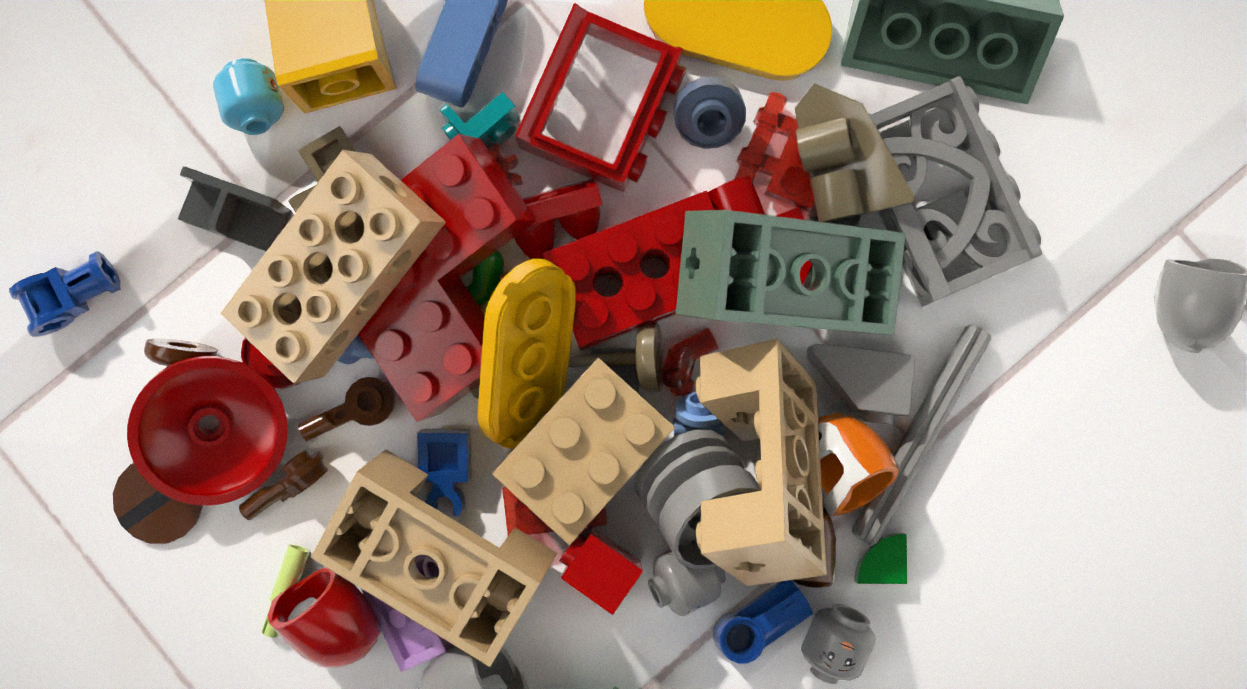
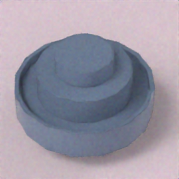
M716 76L701 77L688 83L679 92L674 103L675 126L680 136L690 145L703 149L719 148L730 143L741 133L746 122L744 99L739 89L729 80Z

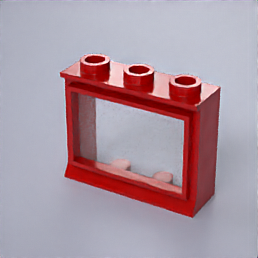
M574 3L515 134L518 147L590 179L594 178L595 181L624 193L629 180L638 183L649 156L643 154L642 150L648 137L657 139L668 112L662 110L661 107L667 93L676 95L687 69L680 65L683 48H674L591 13Z

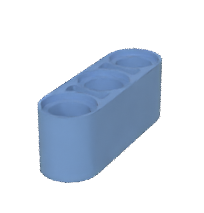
M446 0L417 73L416 91L464 108L472 95L508 0Z

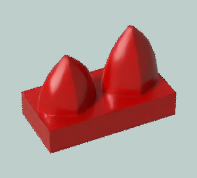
M594 178L522 198L536 221L514 237V240L529 259H544L542 253L552 250L554 246L555 231L553 219L558 218L565 231L576 240L596 233L600 222V206L603 203Z

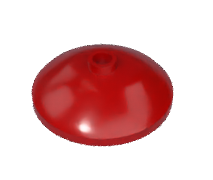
M219 356L188 358L159 371L138 393L132 405L127 423V444L130 456L141 476L153 488L165 496L192 505L210 506L229 503L258 489L278 467L286 448L288 436L285 408L273 385L249 365ZM212 415L219 420V424L213 429H205L200 425V419L204 416Z

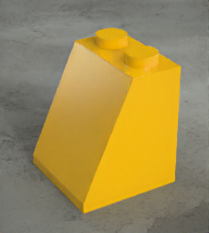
M264 0L278 86L304 114L397 89L373 0Z

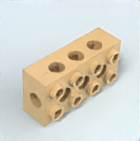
M342 150L220 314L294 384L325 377L446 221L372 154Z

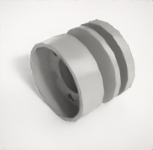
M697 429L676 435L658 446L643 463L637 474L635 490L655 525L659 526L661 534L679 563L691 569L717 566L701 554L697 544L696 526L701 521V501L761 491L755 478L749 471L744 469L740 458L733 452L730 444L722 435L713 430Z

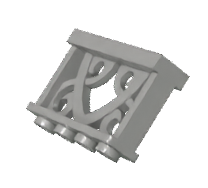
M960 76L878 112L869 113L877 130L910 116V137L884 138L883 141L898 166L904 165L910 169L911 162L909 157H914L915 175L913 180L907 181L914 195L925 181L927 174L926 159L948 166L970 180L967 205L958 226L950 217L933 209L914 210L911 203L878 211L888 231L906 233L902 265L922 307L1042 255L1040 232L1036 224L1031 219L1026 218L1019 203L1021 194L1018 184L1011 175H1006L998 158L1000 156L998 141L991 131H986L978 114L980 110L978 98L971 87L965 86ZM932 108H940L947 111L954 126V132L951 134L943 133L939 128V119L931 127L929 139L922 138L921 120L924 113ZM961 143L965 152L957 148ZM987 201L989 202L992 210L985 211ZM927 222H934L940 225L949 234L950 238L946 240L944 234L939 230L937 231V239L930 241L927 239L923 228ZM991 225H998L1008 245L1005 252L999 257L985 256L970 243L973 235L981 243L994 244L996 241L990 238L988 229ZM961 252L972 263L980 267V269L950 282H947L942 272Z

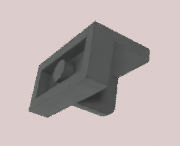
M182 167L179 175L192 184L178 220L264 252L269 249L286 226L291 210L278 200L189 167Z

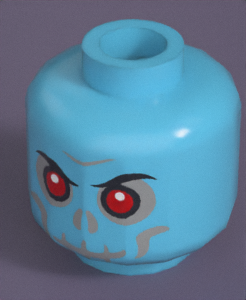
M249 58L235 59L228 62L215 76L213 90L220 118L226 126L248 135H259L268 131L272 125L279 121L284 112V105L275 73L268 66Z

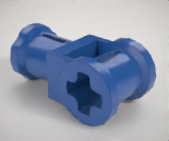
M96 251L90 254L89 261L70 271L54 267L44 273L26 277L9 288L8 292L11 298L19 300L30 322L27 326L30 336H44L63 329L72 323L74 318L90 310L86 303L87 301L106 291L115 293L121 290V281L116 270L101 252Z

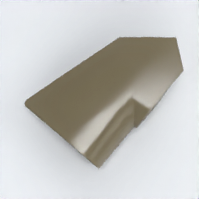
M814 83L794 110L798 124L796 137L800 158L805 172H809L819 222L837 221L913 203L915 196L863 103Z

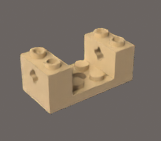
M777 338L700 356V377L696 379V393L701 405L706 407L743 442L759 439L761 444V460H758L755 466L756 479L761 491L701 501V521L696 526V539L701 554L746 586L827 575L816 382Z
M385 449L356 472L311 558L490 667L558 553L514 527L500 548L417 498L428 474ZM427 555L433 558L438 564L439 576L426 577L422 575L415 564L416 556Z

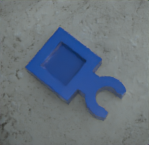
M421 429L417 433L418 469L428 474L425 482H433V490L426 497L425 503L438 510V498L447 497L453 503V516L459 517L465 508L466 499L463 491L457 486V482H468L471 479V430Z

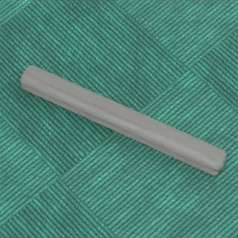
M971 324L966 326L893 454L899 468L896 480L883 493L864 506L852 527V533L864 542L875 545L881 538L989 345L991 334L986 330Z

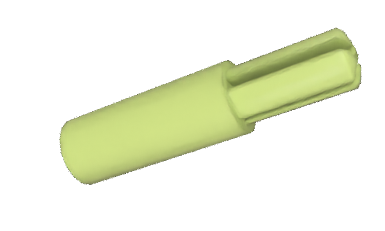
M288 545L269 599L271 603L287 587L300 582L310 550L298 545ZM266 616L261 630L262 634L267 637H278L279 634L269 624L268 616Z

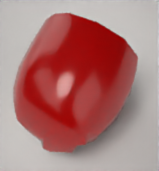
M327 567L317 570L302 581L287 587L272 600L267 615L272 628L302 658L318 667L328 669L341 668L364 658L376 644L380 634V630L377 627L378 620L362 592L355 584ZM308 598L316 599L306 611L288 621L291 612L298 604Z

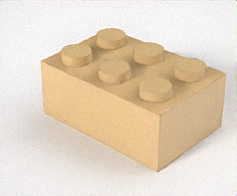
M597 358L496 468L492 475L570 545L675 427L601 359Z

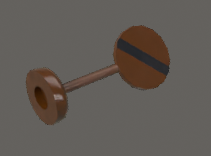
M167 338L147 339L144 346L145 357L152 363L169 366L178 361L193 357L218 356L219 349L210 345ZM134 463L130 464L118 477L112 493L113 511L120 525L132 537L149 544H168L184 537L197 524L203 509V505L179 502L160 493L141 476Z

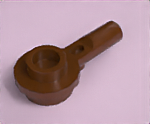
M365 377L358 379L347 390L344 403L299 423V432L307 442L352 420L366 426L381 424L389 418L394 410L395 398L393 391L386 382L379 378Z
M306 450L298 453L281 468L286 476L272 486L261 488L239 504L238 508L242 516L247 520H252L278 500L284 502L290 497L294 498L305 491L328 471V468L322 462L324 455L320 451L311 456Z

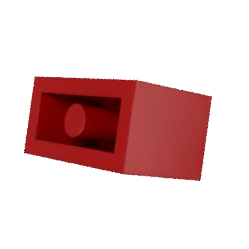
M594 527L587 536L580 533L568 545L559 560L566 565L561 579L611 615L618 609L643 572L641 560Z

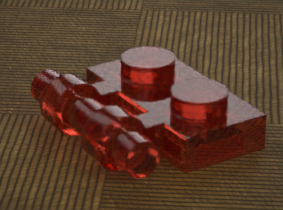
M770 92L765 106L758 108L753 119V124L756 127L748 146L742 147L736 162L739 164V168L733 180L750 176L754 182L757 172L769 175L771 178L765 190V195L794 207L800 206L801 210L809 213L815 201L809 172L806 173L803 168L796 137V129H798L797 119L782 114L788 99L780 93ZM774 133L788 137L779 159L766 154Z

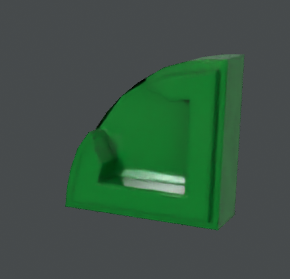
M889 534L879 539L877 544L872 545L857 564L854 582L857 584H907V534Z

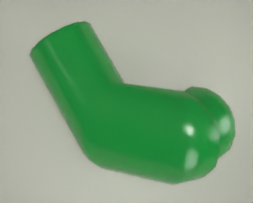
M499 250L473 268V282L466 286L479 307L490 300L495 288L503 279L504 260Z

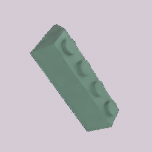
M853 0L840 66L937 86L960 76L965 86L971 87L975 94L1028 104L1064 19V13L1060 0Z

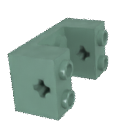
M730 210L686 211L676 314L720 321L895 335L906 233ZM809 260L813 264L811 286L806 289L800 281V270L803 264Z

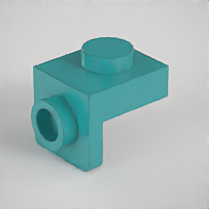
M501 92L466 123L461 120L447 103L439 109L446 121V124L441 129L449 140L458 134L480 138L487 148L492 144L499 146L506 142L517 129L515 124L520 121L516 106L504 92Z

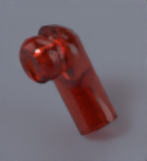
M708 327L672 345L667 352L662 370L663 384L669 388L670 393L674 396H685L693 390L695 383L691 377L695 361L700 356L719 349Z

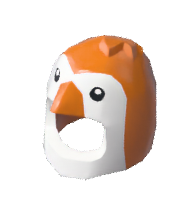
M838 412L819 417L818 430L823 506L830 517L841 516L866 505L883 493L896 480L899 468L887 444L875 430L862 420L856 419L852 415H844Z

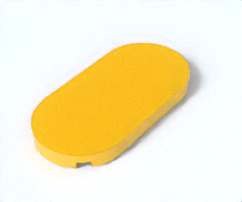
M644 0V17L656 40L674 48H683L682 55L771 80L789 81L815 68L824 58L832 38L831 17L822 0Z
M531 259L509 271L492 293L485 313L478 399V423L486 437L508 449H515L566 391L576 289L571 277L566 275L563 269L545 259Z

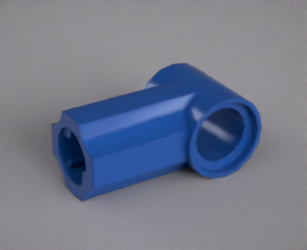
M792 580L780 581L737 611L722 615L716 621L713 628V640L716 647L729 660L738 664H747L756 660L766 646L814 613L809 602ZM738 624L747 625L750 631L748 644L739 650L729 649L727 645L729 630Z

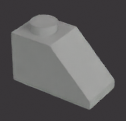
M816 343L807 348L808 360L849 411L864 413L863 422L893 425L894 416L910 415L915 355Z

